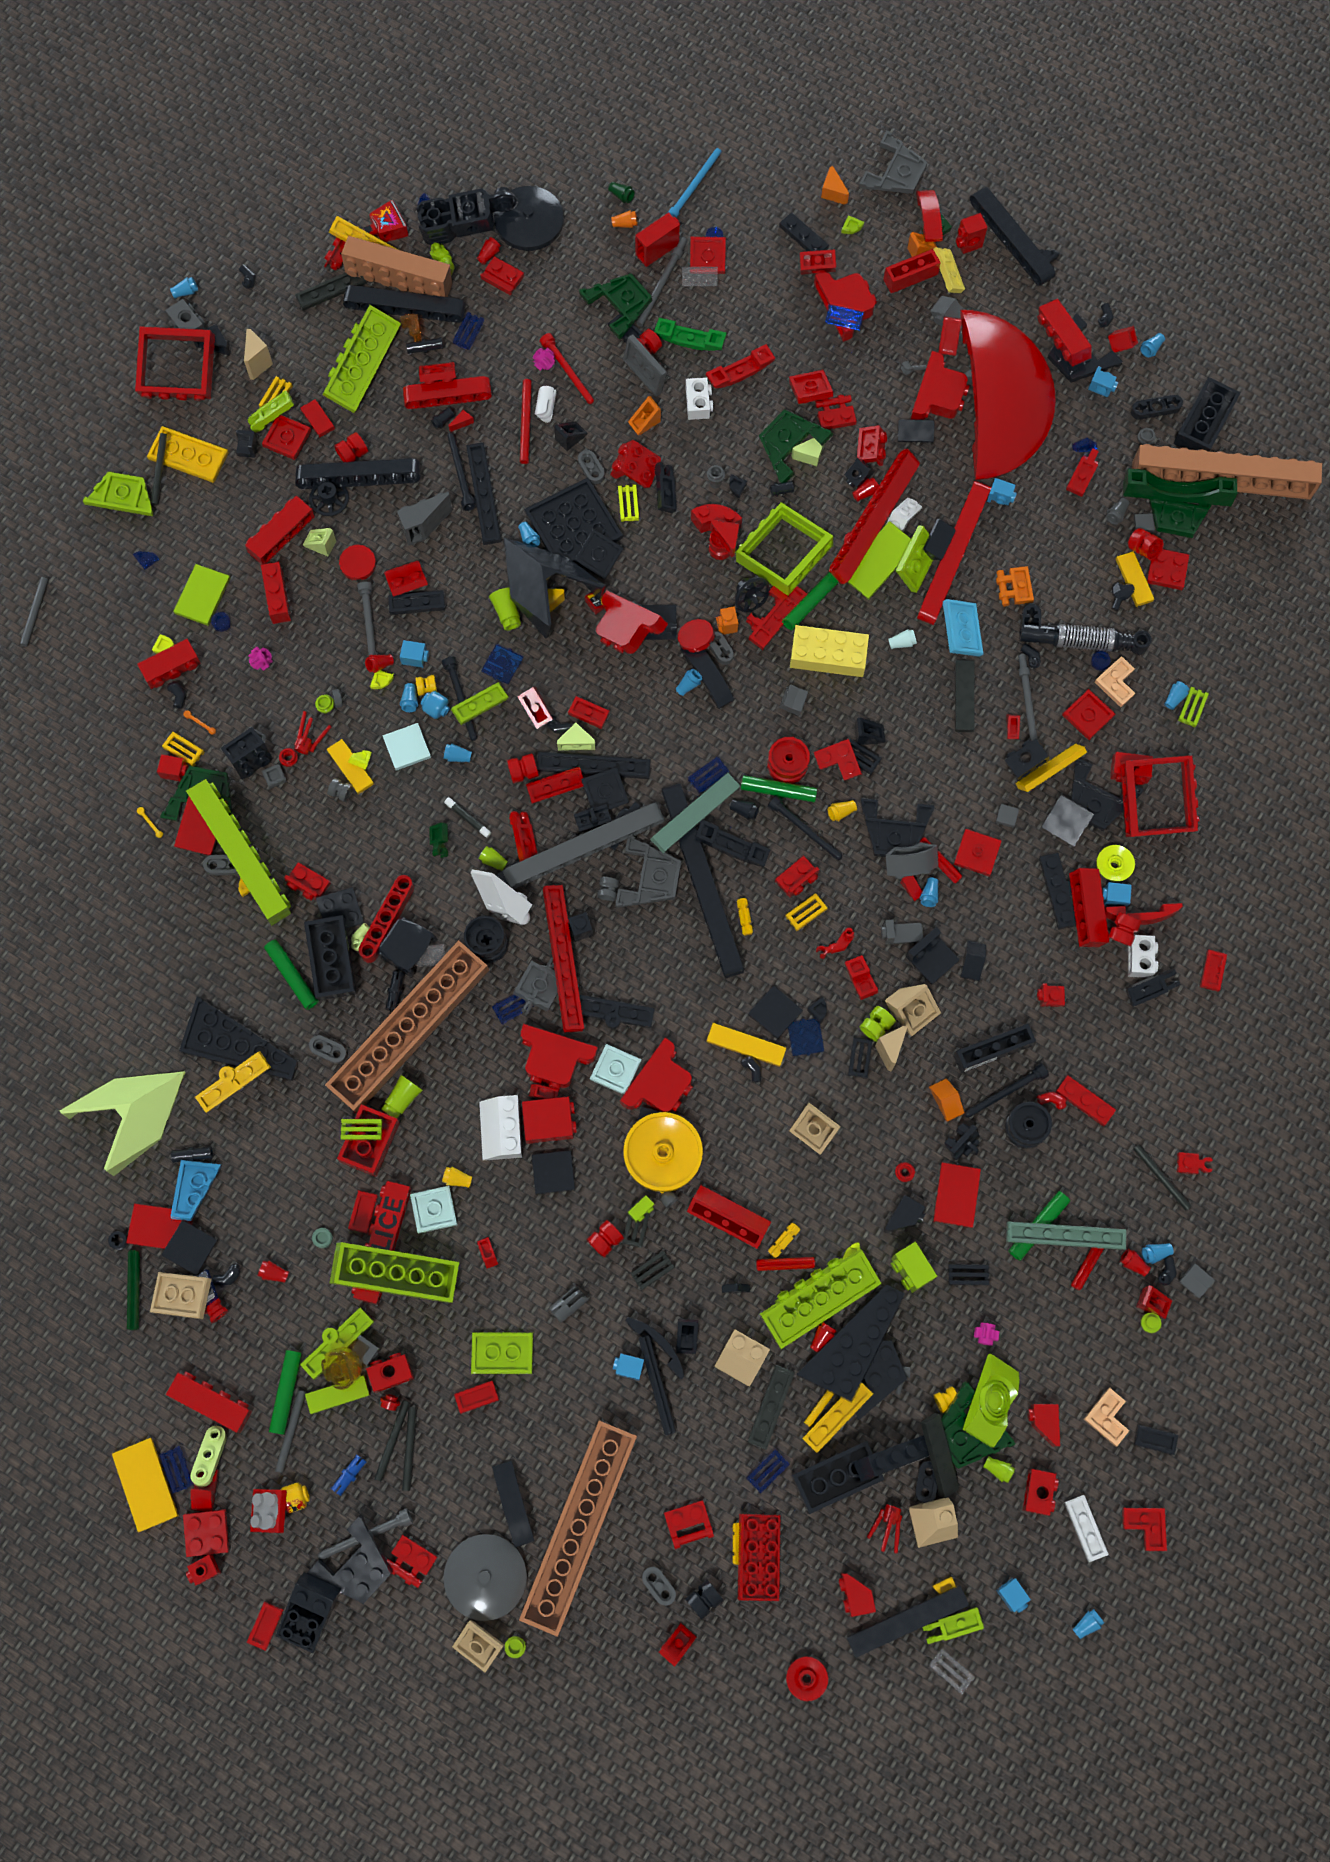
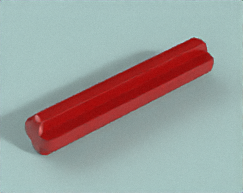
M925 837L920 840L921 843L931 844ZM938 851V867L953 883H957L962 878V875Z
M1090 1249L1071 1283L1073 1288L1076 1290L1082 1289L1104 1249Z
M814 1257L758 1259L756 1261V1269L758 1271L815 1268Z

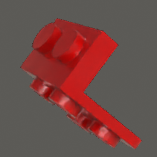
M635 440L622 444L618 449L619 455L612 464L610 476L617 479L626 475L644 488H649L655 477V465L661 462V458Z

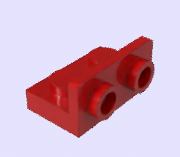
M880 425L859 428L857 458L862 459L865 463L877 462L879 466H883V461L886 458L885 443L887 442V434Z
M419 561L384 572L393 597L428 585Z
M803 856L778 876L775 882L789 898L794 894L797 896L804 890V886L808 882L812 884L817 880L820 869L814 867Z
M299 862L290 875L284 877L288 888L293 891H301L302 895L310 901L323 896L331 884L329 880Z

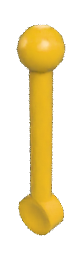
M139 807L137 813L142 815L155 831L156 837L161 838L163 832L159 831L145 814L144 808Z

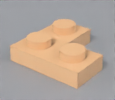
M1121 656L1095 680V683L1122 707L1135 695V692L1123 682L1135 668Z
M1108 1388L1083 1420L1117 1447L1129 1432L1124 1425L1114 1418L1126 1401L1111 1388Z

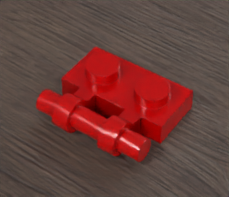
M842 394L836 398L815 401L816 408L823 407V411H819L817 414L820 427L830 430L856 425L857 421L853 406H845V403L851 402V395L844 396ZM839 405V408L830 409L829 406Z
M402 1535L391 1552L398 1557L396 1562L394 1563L387 1559V1562L393 1571L391 1574L394 1576L397 1574L406 1580L405 1583L409 1586L412 1584L419 1588L423 1581L416 1577L420 1571L427 1575L438 1557L405 1535ZM403 1562L413 1567L411 1573L401 1567Z

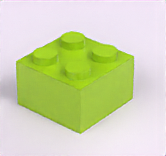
M916 1242L899 1251L891 1258L892 1263L890 1264L893 1270L902 1276L903 1280L901 1282L907 1291L911 1290L913 1293L937 1277Z

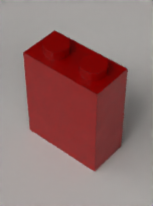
M668 212L635 235V255L645 267L674 249V247H677L680 236V223L678 219Z
M569 1097L522 1102L526 1144L573 1139V1133H577L576 1121L571 1120V1114H575L574 1102H570Z

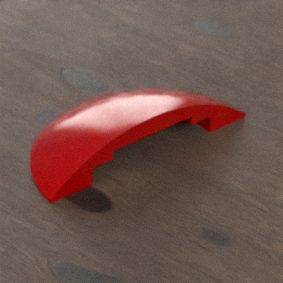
M960 310L963 344H967L968 355H970L976 421L974 422L975 442L972 445L975 480L989 479L1004 475L1020 467L1043 444L1051 428L1055 413L1054 382L1047 362L1040 350L1021 330L1009 322L988 313Z

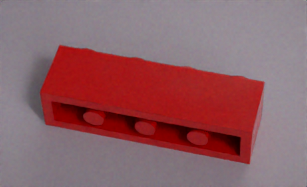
M1059 299L1040 306L1039 315L1037 316L1038 322L1045 327L1047 335L1052 337L1056 348L1061 350L1065 361H1068L1073 367L1090 359L1091 344Z
M298 496L290 499L280 512H276L267 524L262 525L255 536L247 540L245 544L247 552L261 565L267 564L315 517L312 508Z
M1079 868L1069 873L1079 947H1100L1109 943V932L1099 869Z
M700 1185L687 1210L688 1213L758 1249L771 1224V1221Z
M186 1371L184 1375L177 1373L166 1393L167 1396L236 1433H241L252 1413L251 1410L247 1409L249 1407L247 1403L239 1399L237 1403L232 1401L230 1394L222 1390L219 1393L212 1390L213 1385L205 1381L202 1384L195 1381L196 1376Z

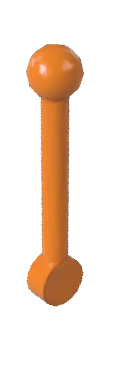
M190 711L184 712L183 715L186 719H192L207 729L211 735L216 733L215 728H210L192 716Z

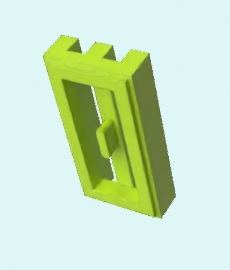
M1191 687L1178 721L1196 727L1209 693H1202V690L1198 689L1197 691L1194 687ZM1192 694H1194L1196 696L1189 711L1187 719H1184V715L1189 705L1190 699L1192 697ZM1199 697H1201V703L1199 705L1194 721L1192 722L1190 720L1194 713Z
M341 1119V1140L382 1139V1119ZM346 1124L378 1125V1127H346ZM346 1132H377V1135H346Z

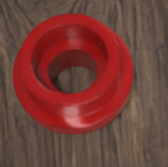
M286 748L279 754L280 763L286 767L295 765L298 760L296 751L291 748ZM287 756H292L291 760H285Z
M903 1162L896 1167L895 1175L899 1181L909 1182L915 1175V1169L910 1163ZM906 1169L908 1175H902L901 1170Z
M386 1394L385 1397L380 1399L381 1407L396 1411L397 1406H400L401 1402L397 1400V1396Z

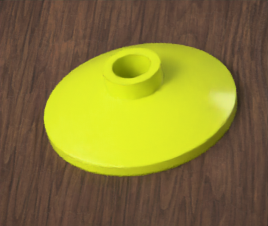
M1110 845L1099 853L1097 868L1100 874L1107 880L1120 882L1131 876L1135 868V860L1127 848L1120 845ZM1111 863H1116L1117 868H1113Z

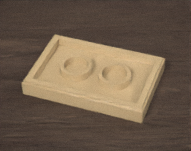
M158 1272L150 1312L203 1319L211 1279Z

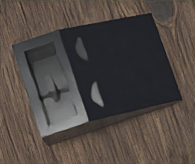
M304 1572L294 1586L276 1637L314 1653L336 1605L341 1589Z

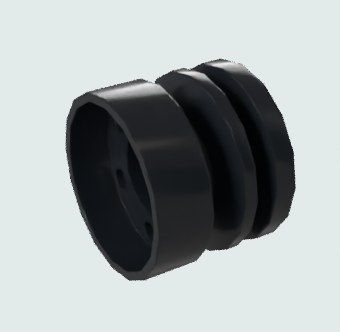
M479 916L471 920L466 926L464 941L468 949L484 963H495L507 953L509 946L508 937L500 922L495 918ZM486 940H490L489 945H486Z

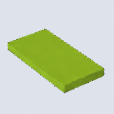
M889 521L876 536L848 583L869 600L897 569L911 538Z

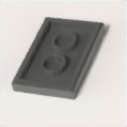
M634 335L629 336L623 361L657 397L662 392L667 372Z

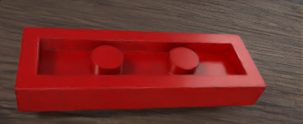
M576 767L528 783L526 787L532 803L583 787L581 782L583 775L580 767Z
M1068 1075L1056 1090V1093L1064 1096L1067 1101L1103 1127L1116 1111V1109Z

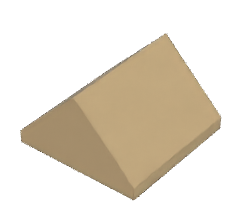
M247 329L244 362L250 380H254L273 363L267 345L251 329Z
M902 1026L880 1037L875 1045L888 1071H892L896 1064L907 1030L906 1026Z
M808 1103L789 1131L821 1155L838 1133L841 1126Z
M471 1619L452 1648L483 1672H486L505 1645Z

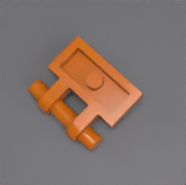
M1028 566L1010 568L1009 575L1005 576L1004 570L997 571L996 583L999 585V600L1002 601V606H1009L1010 598H1014L1015 605L1033 603L1034 597ZM1007 583H1011L1012 590L1007 591Z

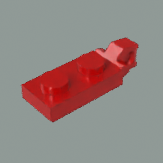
M1092 448L1088 457L1083 456L1066 488L1067 491L1083 497L1098 467L1099 462L1095 461L1098 450Z

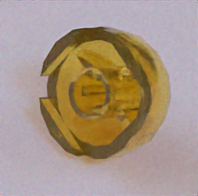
M339 1347L324 1355L325 1359L321 1363L322 1372L328 1382L332 1381L335 1384L334 1388L339 1390L347 1389L360 1378L362 1362L357 1353L352 1349Z

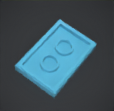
M950 599L944 600L943 608L950 653L979 657L983 655L976 603Z

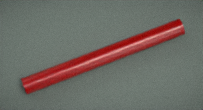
M524 379L522 387L521 464L529 463L532 385L530 379Z

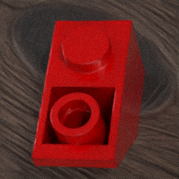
M842 1573V1578L839 1579V1586L841 1592L845 1591L846 1600H843L845 1613H849L850 1617L876 1612L872 1590L849 1574Z

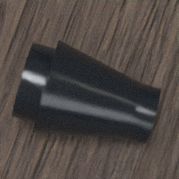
M733 799L730 810L747 820H755L759 812V806L755 802Z

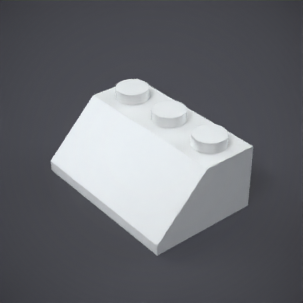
M518 1095L499 1096L481 1101L480 1120L483 1160L522 1158Z

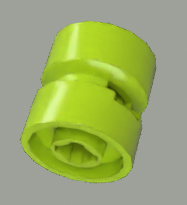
M876 1006L870 1013V1018H866L859 1028L868 1038L877 1042L880 1037L886 1034L885 1030H890L896 1020L884 1008Z

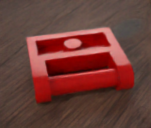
M703 1500L664 1513L675 1550L681 1548V1545L708 1537V1539L714 1537ZM704 1523L705 1529L681 1537L677 1536L676 1531Z

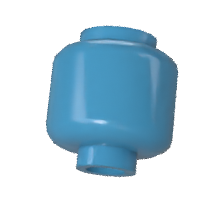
M436 691L426 693L421 701L423 712L434 719H438L441 716L445 717L450 709L448 707V699Z

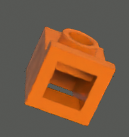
M735 607L720 609V616L716 617L718 631L723 635L738 632V619Z

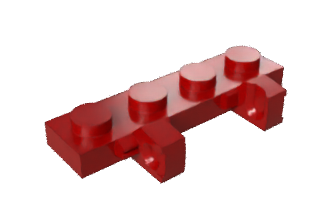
M773 586L769 591V596L774 597L775 606L767 616L761 619L755 618L751 612L747 617L746 622L752 626L751 630L753 631L749 636V640L762 650L765 649L783 627L782 620L807 595L798 586L789 595Z

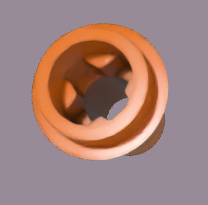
M629 210L611 217L613 228H634V226H638L636 211L631 212Z

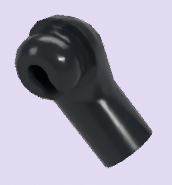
M243 264L239 268V271L245 276L242 285L246 289H250L255 284L256 275Z
M1109 303L1101 306L1103 316L1098 319L1100 327H1108L1114 319Z
M1025 643L1020 651L1028 656V663L1031 668H1038L1041 663L1040 653Z
M178 682L169 683L167 689L175 695L173 707L182 709L186 693Z
M551 715L553 719L546 723L547 727L557 734L565 733L571 728V722L561 724L554 715Z
M752 1056L743 1057L741 1059L742 1067H748L751 1070L753 1083H760L761 1065Z
M1173 1257L1164 1258L1165 1270L1158 1277L1161 1285H1169L1177 1275Z
M232 1264L224 1275H213V1285L233 1284L240 1276V1266Z

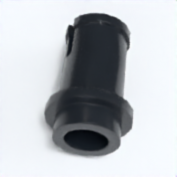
M447 407L437 416L434 415L431 423L436 429L443 428V424L453 418L454 413Z
M793 482L773 483V485H770L771 495L778 497L781 494L793 493Z

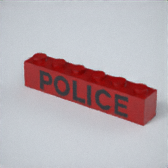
M390 1181L386 1182V1186L382 1185L380 1191L381 1203L380 1205L377 1204L374 1216L377 1217L375 1224L370 1226L368 1235L371 1237L369 1243H366L365 1246L395 1251L412 1191L409 1186ZM352 1288L354 1299L379 1305L383 1292Z

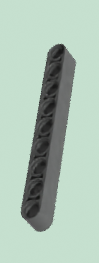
M652 803L504 869L503 874L512 889L518 888L663 823L665 819L657 803Z

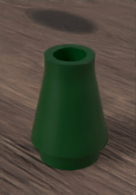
M614 181L609 184L608 191L613 193L623 203H630L633 200L635 191L631 186Z

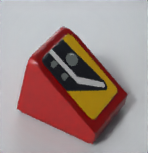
M593 593L585 596V602L595 615L604 609L605 606L602 604V601H599Z

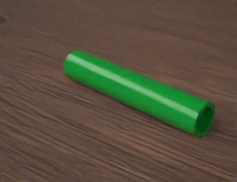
M828 572L782 620L783 625L789 630H794L795 625H798L839 583L837 579Z
M743 775L741 790L815 803L816 787Z
M276 939L267 943L264 946L265 951L305 1010L313 1008L319 1001L315 998L314 993Z
M1058 1191L1032 1223L1052 1224L1070 1203V1199ZM1014 1243L1008 1252L1015 1259L1021 1261L1035 1244Z
M289 1350L285 1352L269 1427L270 1433L285 1435L302 1355L300 1352Z

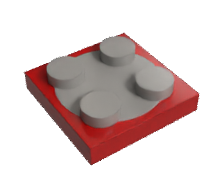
M253 1489L250 1532L284 1533L287 1490Z

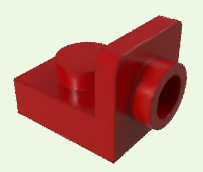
M1043 983L1040 989L1037 990V1000H1040V1006L1064 1007V986H1047V983Z

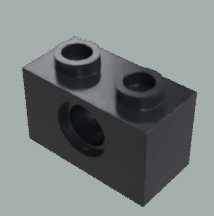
M1037 739L1026 741L1022 745L1023 748L1017 752L1014 750L1006 756L1005 764L1018 781L1050 760L1049 755ZM1023 755H1030L1031 760L1025 763L1021 761V757Z

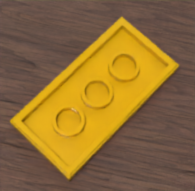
M162 426L147 458L156 462L160 433L167 434L163 465L214 483L227 458L228 450Z
M152 1438L112 1453L138 1532L179 1516Z

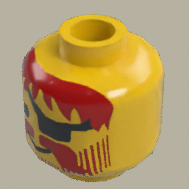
M294 1483L281 1489L287 1490L285 1510L288 1513L306 1508L310 1498L305 1485L302 1486L300 1483Z

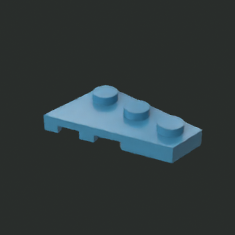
M181 1160L171 1219L192 1221L221 1169L220 1164Z

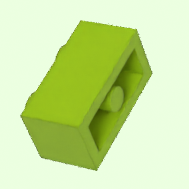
M645 1196L628 1211V1214L636 1223L638 1221L641 1222L645 1218L644 1215L646 1213L650 1214L654 1210L655 1204Z

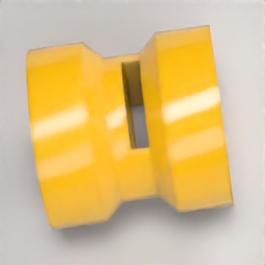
M430 675L427 678L416 677L418 696L425 695L428 692H437L434 675Z
M952 1386L947 1388L945 1393L939 1392L933 1395L942 1414L947 1411L957 1394Z

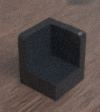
M236 430L238 438L237 456L255 458L258 444L255 432Z

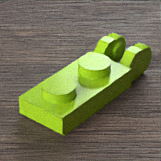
M287 391L282 392L259 408L252 416L248 417L251 430L255 433L260 432V430L262 431L265 425L294 406L290 394Z
M978 1607L941 1618L923 1627V1631L940 1627L942 1633L941 1635H934L926 1639L928 1644L941 1640H950L984 1629Z

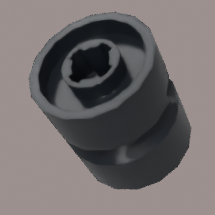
M707 1579L698 1586L699 1591H693L685 1598L701 1620L710 1613L711 1607L716 1608L724 1601Z

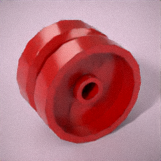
M784 737L778 739L771 746L768 754L767 769L770 776L776 781L792 784L799 782L808 770L810 752L807 746L797 738Z

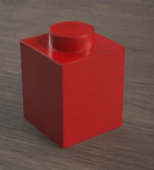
M161 754L157 769L160 778L181 781L188 770V765L184 758Z

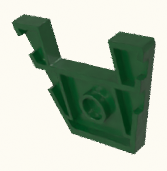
M632 274L612 279L609 283L603 285L600 283L595 284L593 288L587 290L585 288L579 290L580 296L588 305L605 296L622 315L621 318L609 325L610 330L618 339L624 336L652 302V296Z
M785 409L759 434L780 483H786L795 474L783 462L792 452L793 447L799 445L809 434L821 446L834 435L830 430L811 423Z
M1149 499L1156 531L1188 538L1194 537L1212 506L1209 504L1198 503V505L1177 501Z
M189 766L177 786L178 789L173 797L170 798L169 804L161 813L160 818L179 822L182 804L187 803L189 796L186 791L205 779L209 784L213 782L221 795L218 799L223 798L224 801L228 802L227 806L231 811L229 816L232 815L228 774Z
M966 1381L962 1384L941 1419L952 1463L958 1469L981 1460L984 1456L991 1453L995 1454L1003 1448L1012 1447L1016 1444L1006 1430L995 1447L986 1445L963 1430L967 1418L963 1410L972 1403L975 1391Z

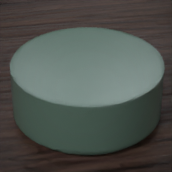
M319 1228L312 1235L313 1244L321 1249L329 1247L333 1241L332 1233L326 1228Z

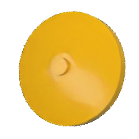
M667 1112L647 1115L633 1125L625 1139L624 1161L627 1170L637 1183L649 1190L658 1192L677 1190L694 1178L701 1165L703 1148L700 1136L694 1126L679 1115Z

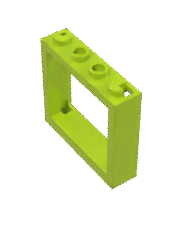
M781 502L775 509L771 510L766 519L759 523L758 528L748 535L747 540L739 545V549L736 551V562L757 576L766 579L769 584L775 586L786 595H789L833 547V535ZM782 519L818 542L785 580L749 556Z

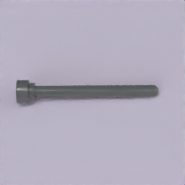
M360 582L357 584V589L363 600L368 654L376 655L370 595L373 591L372 583Z
M406 1508L399 1511L396 1518L369 1530H371L373 1536H377L399 1525L400 1527H407L413 1524V1520L409 1510ZM354 1537L320 1551L318 1558L323 1560L357 1545L359 1542Z

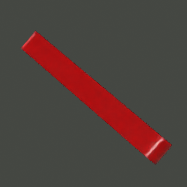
M904 449L897 455L829 567V572L840 584H845L852 578L919 467L920 462L909 449Z
M974 481L954 528L956 532L943 559L940 561L917 616L918 620L931 625L935 624L992 487Z

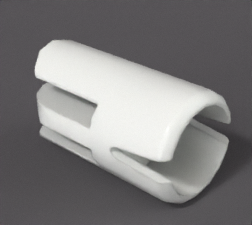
M550 386L539 388L535 415L546 423L552 419L556 398V390Z

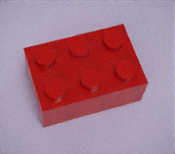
M361 1104L355 1119H382V1139L345 1140L337 1160L349 1167L377 1177L400 1122L397 1118ZM352 1125L351 1127H378V1125ZM349 1132L348 1135H377V1132Z

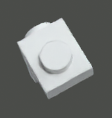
M906 498L892 511L887 523L890 521L904 532L908 522L922 509V506L917 501Z

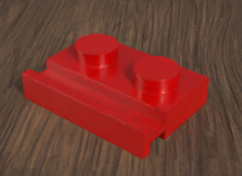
M495 256L485 268L484 273L481 274L482 280L509 295L512 294V291L516 289L524 278V272Z

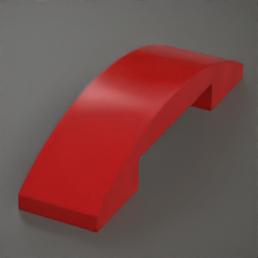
M916 191L918 206L920 205L925 242L942 241L941 215L935 191Z
M767 344L751 351L750 356L722 368V366L706 372V376L714 388L727 387L761 371L775 360V356Z
M1182 903L1163 904L1159 912L1127 914L1125 906L1106 907L1105 913L1106 918L1115 921L1118 912L1142 921L1141 925H1148L1174 916L1183 905Z

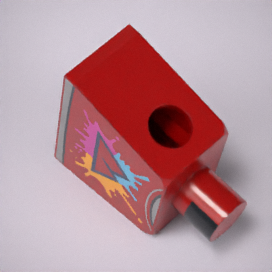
M393 200L369 214L371 225L363 228L364 231L371 235L376 234L384 242L408 236L407 226Z

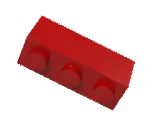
M931 249L886 267L883 280L890 293H894L938 275L941 262L935 251Z
M275 562L261 565L269 616L272 623L277 624L291 621L280 563Z
M185 639L137 665L152 689L162 686L164 682L170 679L178 678L187 670L195 669L201 663L188 639Z

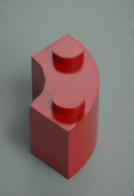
M707 504L691 510V521L701 533L710 531V523L713 520L739 524V529L742 526V517L734 510L723 505Z

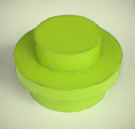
M329 695L319 696L315 703L317 710L321 713L330 712L334 708L332 697Z
M1147 1313L1141 1319V1327L1147 1333H1155L1161 1328V1319L1155 1313Z
M513 1636L506 1641L505 1652L509 1657L519 1658L524 1654L526 1645L522 1638Z

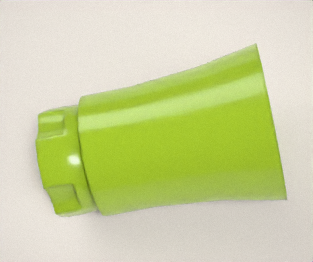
M510 588L499 589L490 594L489 599L498 614L501 624H503L504 630L510 631L521 626L517 606L510 599Z
M400 1075L395 1087L385 1101L386 1104H384L381 1110L394 1118H398L400 1113L403 1114L410 1103L423 1090Z

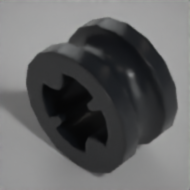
M120 1231L111 1233L108 1238L110 1247L115 1250H122L128 1245L126 1243L127 1235ZM116 1236L123 1239L119 1246L113 1242L114 1238L117 1239Z

